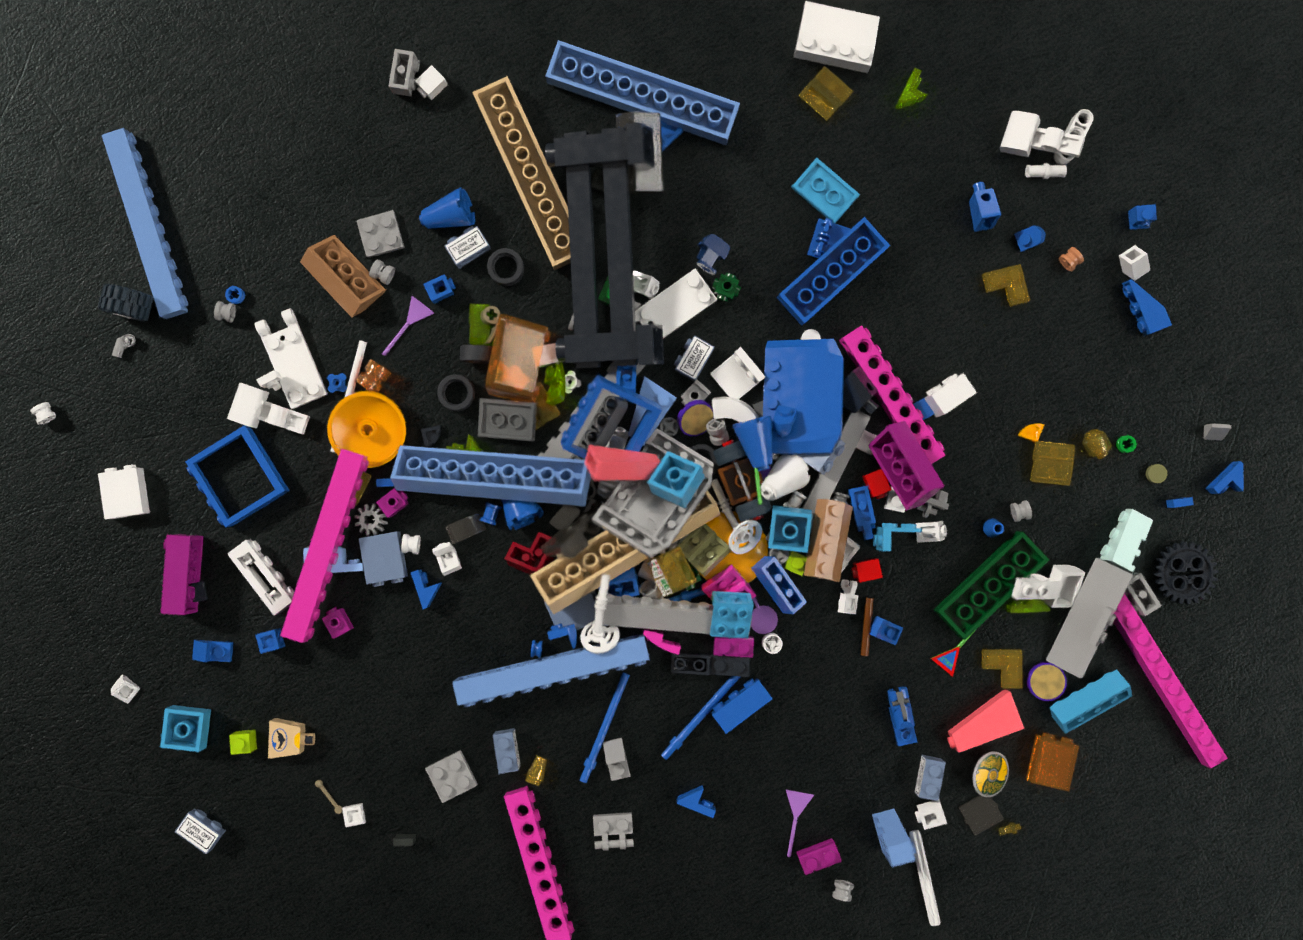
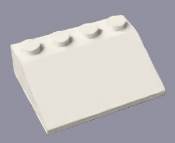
M806 1L794 57L868 73L873 59L880 17Z

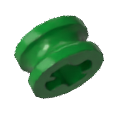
M1129 435L1121 436L1116 442L1117 449L1122 453L1134 451L1137 445L1136 440ZM1129 440L1128 444L1130 443V447L1124 448L1123 446L1125 445H1122L1123 441Z

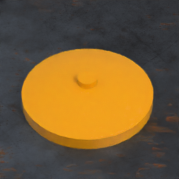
M360 391L352 393L338 402L329 417L327 432L330 444L338 456L341 449L368 456L367 461H369L367 468H373L388 463L398 454L400 445L403 446L405 441L406 422L401 409L389 397L378 392Z
M732 511L738 523H742L737 512ZM720 512L719 516L707 522L706 525L729 545V538L733 528L725 514ZM755 526L752 527V528H753V531H754V532H753V536H754V534H755ZM763 530L759 542L753 549L744 554H735L731 551L704 578L708 581L732 564L747 583L754 580L757 576L751 567L764 556H768V544ZM749 541L739 544V547L747 545Z

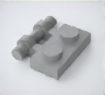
M632 812L593 815L594 836H602V841H595V849H603L605 851L609 850V848H620L621 850L626 849V847H634L633 839H626L625 834H633ZM619 834L620 840H608V835Z

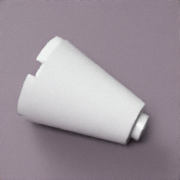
M783 454L780 456L760 487L763 497L772 501L805 487L810 480V475L808 476L807 472L809 468L805 461L796 454Z

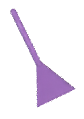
M412 296L407 322L384 350L383 355L389 352L409 325L434 314V312Z
M786 790L794 816L787 856L791 857L798 816L814 795Z

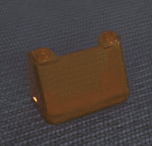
M506 314L499 315L486 378V389L489 395L535 402V397L538 398L540 394V386H537V377L543 346L546 342L549 343L551 331H548V327Z

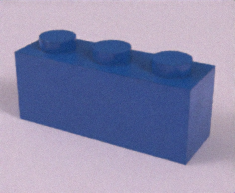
M764 556L751 567L783 613L794 614L807 603L775 556Z
M751 678L744 684L742 690L732 692L726 702L723 703L721 701L713 707L714 711L711 713L727 734L771 701L772 697L758 678L755 680Z

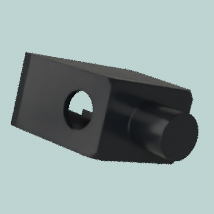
M860 366L853 370L844 380L843 406L853 413H857L860 409L864 408L872 414L879 407L871 399L878 391Z

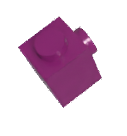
M394 488L376 503L387 518H391L409 504L407 501L409 497L404 491H398Z
M335 607L327 611V616L322 618L333 639L354 628L343 608L337 610Z

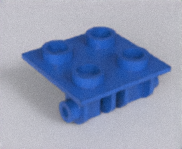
M825 218V220L818 219L807 255L820 258L851 229L832 223V220Z

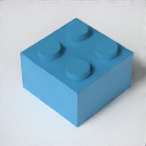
M667 451L649 479L648 485L652 494L682 508H686L705 476L702 466Z
M773 505L768 548L807 553L812 510Z
M176 705L165 708L160 748L200 752L207 748L211 709Z

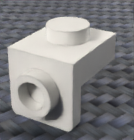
M450 542L441 543L432 549L444 576L462 569L456 550Z

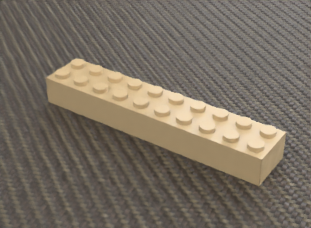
M507 76L472 93L552 267L556 270L571 263L568 206L550 167L547 165L544 154Z
M708 491L672 543L720 515L718 504ZM604 531L530 576L554 615L599 588L603 574L610 575L611 581L649 557L608 531Z

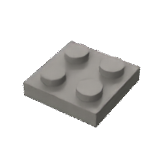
M393 210L356 220L367 258L404 248Z
M461 750L425 768L442 803L478 785Z

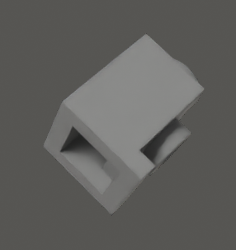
M696 380L681 396L683 399L681 403L685 406L693 400L704 401L711 392ZM693 392L698 394L697 399L691 398Z

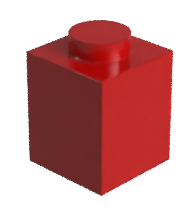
M882 469L862 476L865 485L868 486L870 497L880 499L888 495L887 492L891 490V487Z
M873 558L853 563L854 567L851 568L853 579H857V582L883 578L879 559Z

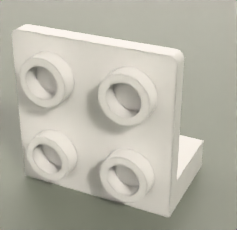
M741 347L711 372V376L729 397L740 399L765 378Z

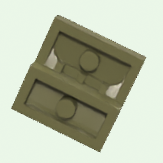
M706 524L692 531L676 547V550L704 577L731 552L729 545L719 538L716 532Z

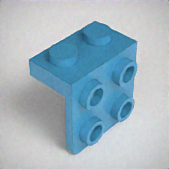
M882 523V527H876V535L873 536V546H876V550L891 551V532H922V528H917V524H901V527H897V524Z

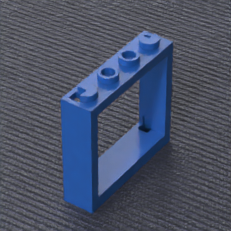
M597 375L592 384H589L587 395L581 398L579 409L576 414L572 415L567 431L565 430L562 433L563 437L560 443L563 449L586 459L588 450L573 443L600 393L605 389L646 408L643 417L624 449L639 452L662 412L660 405Z
M246 425L185 461L188 465L187 471L192 477L196 478L198 489L205 493L208 498L207 503L209 507L216 511L218 522L225 527L234 526L290 491L254 431ZM243 436L275 490L232 517H229L197 463Z

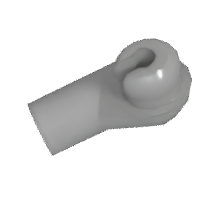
M126 334L117 338L112 356L122 358L124 349L135 344V337L132 334Z

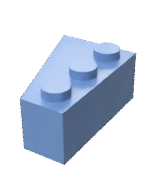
M644 376L639 395L658 403L662 409L642 445L645 447L648 439L676 401V397ZM636 405L628 434L630 438L646 411V408Z
M895 809L872 814L881 850L891 866L915 861L914 854L917 852L914 842H911L910 837L907 836Z

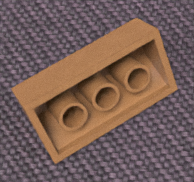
M335 235L308 247L300 261L351 317L365 311L385 292L384 287L376 279L369 276V271Z
M817 499L804 571L805 576L840 582L853 506L830 499Z

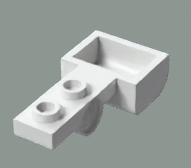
M1022 111L1011 112L1000 146L1001 152L1029 157L1031 148L1079 158L1085 141L1084 136L1064 133L1063 130L1055 127H1048L1047 129L1038 128L1040 124L1039 115Z
M239 383L227 419L253 428H257L259 421L262 420L300 434L305 433L310 416L266 402L269 392Z
M1053 565L1050 578L1039 574H1031L1030 578H1017L1012 596L1015 599H1043L1042 601L1052 608L1072 607L1080 591L1085 572L1071 565Z

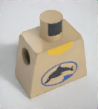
M279 718L269 721L268 758L298 755L304 751V745L315 744V733H305V724Z

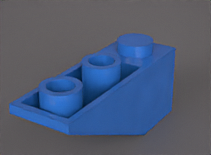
M1132 279L1122 283L1123 293L1128 297L1131 304L1130 310L1137 318V327L1144 336L1172 325L1165 307Z

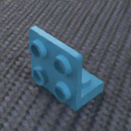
M712 591L713 614L710 636L748 638L754 605L751 594Z

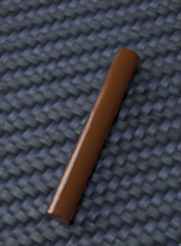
M866 598L862 656H869L873 598Z

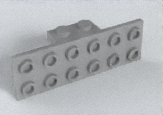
M1099 558L1094 560L1046 659L1048 662L1079 678H1083L1099 644H1103L1108 633L1105 631L1108 625L1112 626L1115 621L1116 615L1114 613L1133 574Z

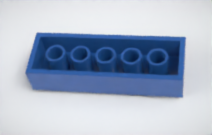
M864 217L776 298L803 325L890 245Z

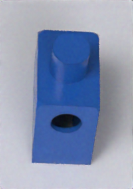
M984 182L975 183L973 185L974 193L969 201L974 231L993 229L1001 216L994 189H986Z

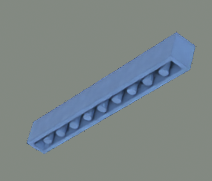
M124 128L103 134L102 138L159 316L168 319L187 313L186 306H188V301L181 291L182 282L175 273L177 267L169 254L171 248L163 235L165 234V229L162 223H159L157 217L159 216V211L156 205L153 204L152 198L154 195L146 182L148 176L140 164L142 158L134 145L136 144V139L133 133Z

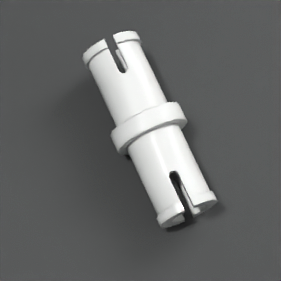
M1049 163L1027 165L1025 169L1027 178L1042 177L1043 179H1048L1049 177H1065L1067 173L1066 165H1050Z

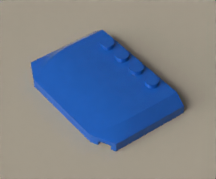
M834 339L767 341L765 348L763 417L771 415L772 455L832 454L837 441L842 436L844 358ZM778 406L797 409V417L791 432L784 438H781L773 428V416Z

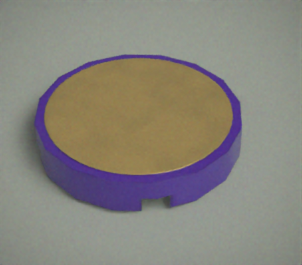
M703 400L688 402L685 405L686 407L678 413V426L688 436L701 435L707 431V423L714 419L713 409Z
M1041 662L1029 671L1027 686L1030 693L1036 698L1043 701H1053L1064 693L1067 681L1061 668L1052 663Z

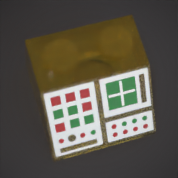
M680 546L646 562L663 597L688 587L697 581Z

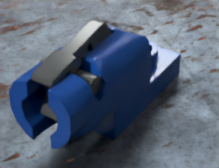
M898 687L899 692L893 689H889L887 692L896 742L898 746L916 743L917 738L907 687Z

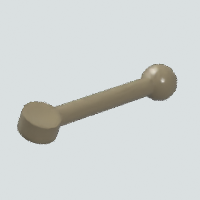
M317 780L315 782L316 787L322 790L335 807V812L340 814L343 811V807L334 801L324 788L323 782Z

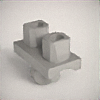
M941 490L938 491L934 499L930 498L925 503V506H919L917 509L923 511L922 516L925 518L929 514H937V510L933 509L932 506L948 510V493Z

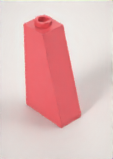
M589 445L585 459V465L594 480H649L661 462L656 454Z
M1006 689L1001 691L948 731L950 737L947 738L951 749L954 748L957 752H962L1024 729L1011 692Z

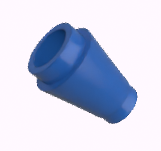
M989 519L984 523L983 530L988 537L995 538L1003 533L1004 526L997 519Z

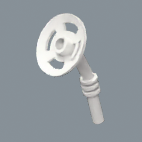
M715 479L711 485L719 500L718 505H721L719 508L722 509L721 512L725 514L733 528L729 538V548L735 554L747 553L759 542L762 535V527L755 520H746L740 524L738 523L731 511L732 506H729V499H726L718 479ZM755 526V534H754V536H753V532H754V531H753V528H752V527ZM749 541L747 545L739 547V544Z
M607 574L602 575L599 596H596L597 600L594 606L596 608L595 620L588 623L581 633L583 647L595 654L612 650L617 645L620 637L617 626L610 625L607 628L602 625L603 614L607 605L605 601H608L606 596L610 581V575ZM611 633H614L613 639L609 643H607L611 637ZM592 640L593 642L600 643L601 647L592 646L589 642Z

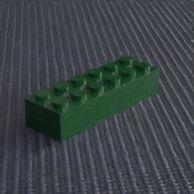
M1016 531L949 594L934 611L959 638L965 640L1012 596L1017 578H1030V575L1035 574L1049 559L1024 532Z

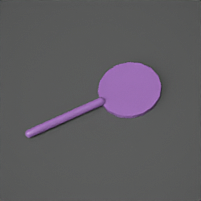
M754 597L752 600L756 608L752 611L751 627L760 634L770 633L777 626V614L769 606H759L756 597Z

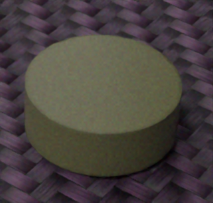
M1154 464L1147 468L1146 477L1151 483H1162L1167 478V470L1163 465Z

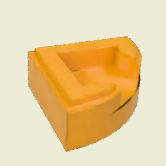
M1028 425L1020 431L1018 436L1037 443L1044 425Z

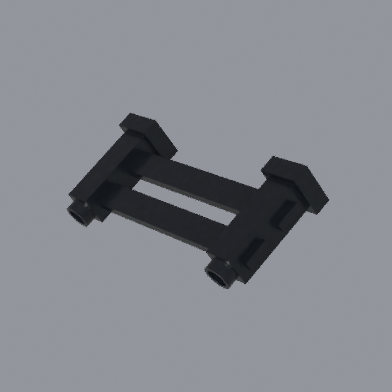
M642 122L626 124L627 131L626 128L620 127L601 129V134L589 135L587 131L564 133V138H554V143H548L545 147L547 165L566 170L575 335H565L564 338H558L556 340L555 352L558 361L576 363V368L601 367L600 361H613V366L664 364L663 325H636L628 164L640 170L655 168L653 128ZM603 166L611 333H599L591 167Z

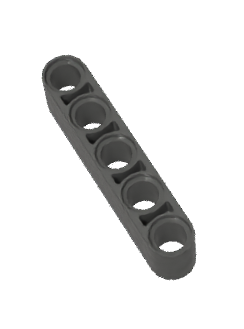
M607 396L577 446L588 450L589 445L606 447L627 411V401L621 397ZM572 454L570 459L585 460L575 454Z

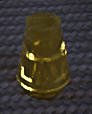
M536 756L525 774L527 776L526 782L540 786L544 779L547 759Z

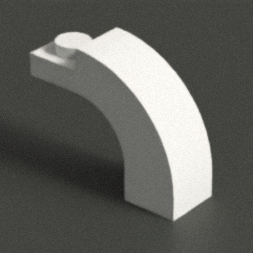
M714 397L712 399L714 419L731 418L743 423L759 418L755 410L742 400L733 397Z

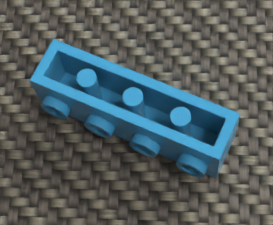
M1116 669L1113 672L1106 673L1099 680L1090 682L1085 688L1071 693L1069 697L1062 701L1055 702L1050 707L1052 717L1066 734L1132 697L1131 686Z

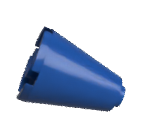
M459 188L423 209L419 219L422 226H425L427 229L474 225L475 214L470 212L472 202L467 192Z
M771 415L733 424V428L752 467L757 468L758 471L769 469V465L772 464Z
M502 499L509 530H512V527L515 530L526 527L535 522L533 518L536 516L541 518L544 514L537 502Z

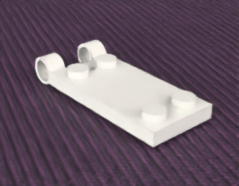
M694 269L635 311L636 323L639 321L641 325L648 324L649 321L656 325H663V338H665L716 302L717 298L698 271Z
M289 308L281 312L288 328L271 334L265 319L256 322L255 327L261 336L274 370L279 372L282 377L280 384L290 408L295 409L324 397L328 393L293 310ZM281 336L285 337L284 341L280 340Z

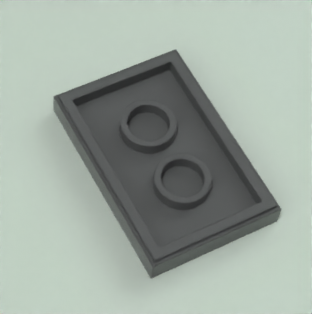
M480 398L478 437L535 441L537 403Z

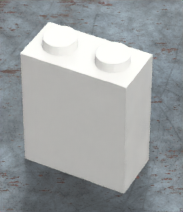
M136 465L124 466V470L107 468L105 473H98L104 519H117L150 513L143 468H136Z

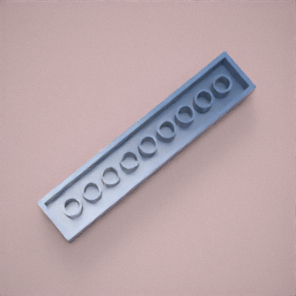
M559 40L545 76L547 84L640 116H649L654 120L666 122L673 127L682 128L683 131L724 145L727 144L740 103Z
M401 445L391 475L393 485L398 491L585 506L591 474L585 465V460Z
M642 633L619 639L617 645L605 653H591L583 647L458 677L453 681L457 704H463L464 707L475 705V702H478V700H482L484 703L494 700L499 695L502 698L513 696V693L516 691L527 693L537 686L540 689L547 688L553 682L564 684L570 682L571 678L578 677V680L588 678L591 673L595 672L597 675L608 673V670L616 668V671L626 669L629 664L633 663L635 666L644 665L646 660H649V652L645 635ZM600 644L592 645L595 647H601Z

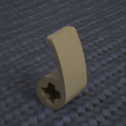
M494 306L483 309L480 314L481 321L484 324L493 326L491 334L484 343L486 345L493 339L500 321V311ZM490 311L494 315V318L489 320V316H486Z

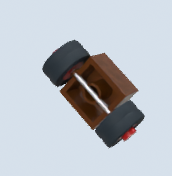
M730 440L723 443V447L714 450L713 454L718 466L729 462L732 463L717 470L730 506L745 500L747 501L735 507L740 522L750 519L756 521L763 518L762 514L771 511L772 506L769 500L763 496L761 505L758 504V498L754 499L757 496L755 469L748 458L741 461L737 460L747 456L740 440L737 442ZM759 471L760 487H761V485H762V483L764 482V480H763L762 475H761V473H760V471Z

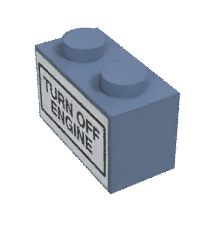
M478 226L467 228L464 230L463 235L458 238L457 236L452 237L447 241L448 244L444 245L458 268L463 267L491 250Z
M696 336L692 340L690 338L687 340L684 349H686L684 355H679L674 363L677 366L676 372L694 382L714 350V346Z
M515 728L495 731L493 739L499 774L518 771L520 760Z
M922 755L915 793L918 797L935 801L939 800L946 764L941 758Z
M194 808L188 812L175 832L207 854L215 847L226 830L222 828L219 822L207 818L205 812Z

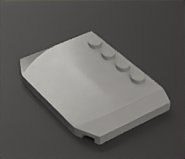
M657 428L646 442V446L642 450L643 453L656 454L659 460L662 461L667 451L702 466L705 478L687 507L682 508L652 494L648 485L649 480H621L606 503L602 504L592 518V522L649 558L669 548L710 488L714 464Z

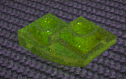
M470 304V345H486L484 343L490 335V325H486L481 321L480 314L483 309L489 307V304Z
M560 361L547 366L545 370L544 383L550 386L547 392L546 403L551 406L563 402L565 398V373L563 364Z

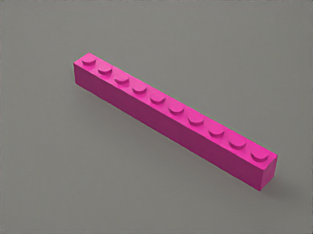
M345 449L340 451L280 636L304 643L311 639L314 634V628L312 627L314 621H317L320 615V609H318L320 602H323L326 597L325 587L332 578L333 573L330 572L332 565H335L338 560L339 554L337 550L344 541V528H347L350 523L351 517L349 513L355 507L357 501L355 495L362 486L363 480L361 476L367 470L369 461H367L368 456Z
M1124 593L1114 613L1116 618L1113 623L1201 764L1209 768L1215 767L1227 759L1226 755Z

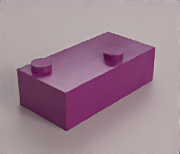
M905 421L888 425L868 445L906 510L922 506L944 487Z
M176 534L167 535V538L164 540V550L166 552L161 604L162 614L187 615L198 612V602H193L195 588L189 585L200 582L203 536Z

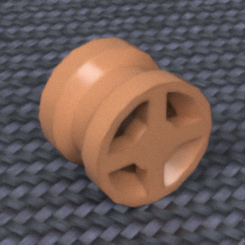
M1071 247L1067 254L1059 257L1061 264L1068 271H1073L1077 264L1084 262L1082 254L1074 247Z

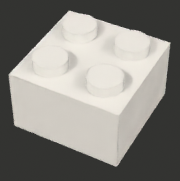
M955 373L943 380L942 386L939 384L927 391L928 396L924 399L935 413V417L945 415L977 392L964 373L958 376Z

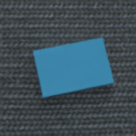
M818 158L812 162L791 187L821 214L831 219L832 223H836L860 195Z

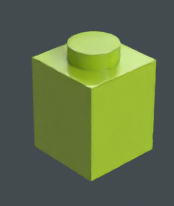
M789 551V558L782 567L802 576L805 571L807 557L794 551Z
M256 730L232 733L230 735L231 755L251 753L256 750Z

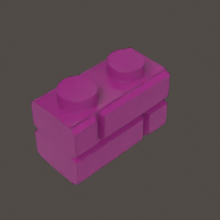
M753 636L748 638L714 637V655L753 658Z
M832 838L797 851L805 875L813 873L814 870L818 871L842 862Z

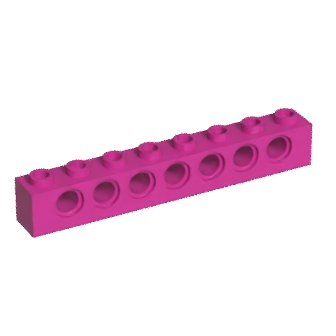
M860 326L841 338L839 341L855 366H860L877 388L878 392L875 394V397L891 422L894 424L905 421L909 428L912 423L917 425L918 432L916 434L913 433L920 446L923 439L928 442V448L926 450L922 448L931 464L945 456L943 445L933 437L934 432L932 428L924 423L923 414L918 408L915 409L913 406L912 397L909 393L904 392L901 380L893 375L891 371L892 366L887 360L884 361L881 356L882 351L877 344H873L870 339L872 336L868 329ZM859 343L866 346L865 353L859 351ZM870 359L876 361V369H872L869 366ZM880 375L887 378L886 385H882L879 382ZM891 391L897 394L896 401L890 399ZM902 407L907 409V417L901 416L900 409Z
M528 786L506 792L504 799L546 940H571L572 933H574L572 921L567 919L566 914H569L566 902L563 903L561 895H563L560 883L557 884L556 882L557 870L555 865H551L550 862L552 854L550 847L545 845V830L540 828L539 825L541 817L539 810L534 808V793L529 791ZM525 805L528 808V812L521 813L518 807ZM531 824L534 830L527 832L524 829V825ZM537 843L540 848L532 850L529 845ZM541 861L545 864V867L538 869L535 863ZM547 880L551 885L543 887L540 882ZM553 899L556 905L549 906L546 900ZM559 918L562 923L556 925L552 922V919Z

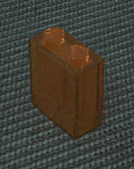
M1050 733L1036 734L1026 779L1031 783L1069 791L1079 745L1073 743L1071 738L1062 737L1060 740L1054 738L1055 735Z

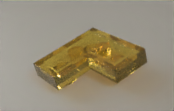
M1021 264L982 274L986 292L1005 288L1010 306L1030 301Z
M982 649V668L1001 669V688H1022L1021 649Z

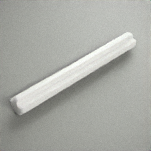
M913 830L909 834L917 852L914 856L928 919L931 926H937L941 922L922 837L919 830Z

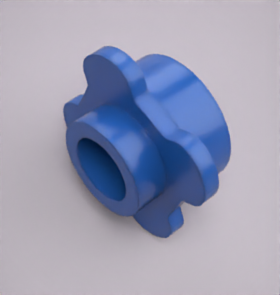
M345 374L328 375L329 392H345L347 390V377Z

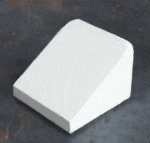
M121 675L112 686L111 695L128 704L140 690V687L126 676Z

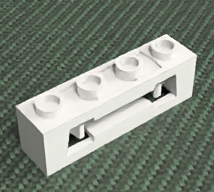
M245 540L230 551L228 556L272 614H280L291 605L295 591L290 586L287 587L283 582L284 577L282 574L273 569L272 561L261 553L260 545L255 540ZM255 563L272 587H276L277 590L271 592L253 567L250 568L248 564Z

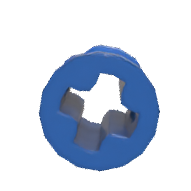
M485 502L486 509L480 521L496 525V518L502 507Z

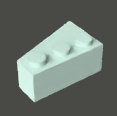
M1126 509L1120 514L1117 527L1111 531L1108 544L1102 548L1100 559L1125 571L1133 572L1135 568L1132 565L1134 557H1139L1141 551L1138 550L1141 541L1146 540L1153 520L1133 509Z

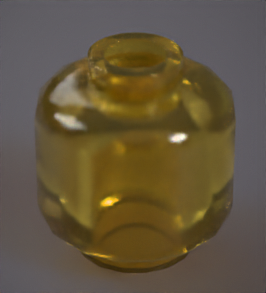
M1098 429L1087 432L1082 441L1087 454L1098 459L1106 457L1112 447L1107 434Z

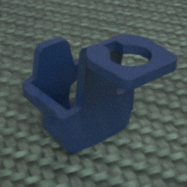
M709 234L702 239L704 241L698 243L701 249L697 256L700 260L697 262V265L707 273L714 275L717 271L712 268L716 259L724 260L729 253L730 247L717 235Z

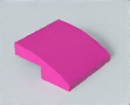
M732 564L701 585L702 591L710 599L712 591L750 593L752 599L756 597L753 589Z
M644 628L643 634L652 643L664 650L679 654L680 643L662 639L663 631Z

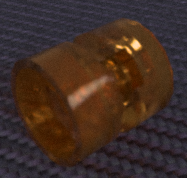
M370 359L365 366L366 372H361L356 382L369 391L379 392L382 388L381 382H386L391 372Z

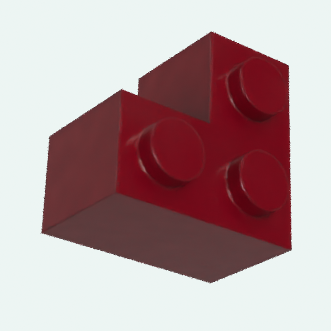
M538 532L530 549L513 542L504 559L509 566L532 575L553 562L560 545L555 538Z

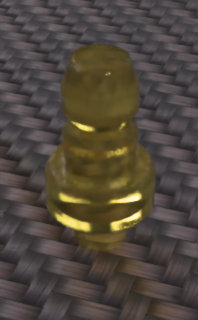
M1011 822L1009 823L1010 825L1001 827L998 830L1000 835H1005L1006 833L1017 834V830H1021V826Z

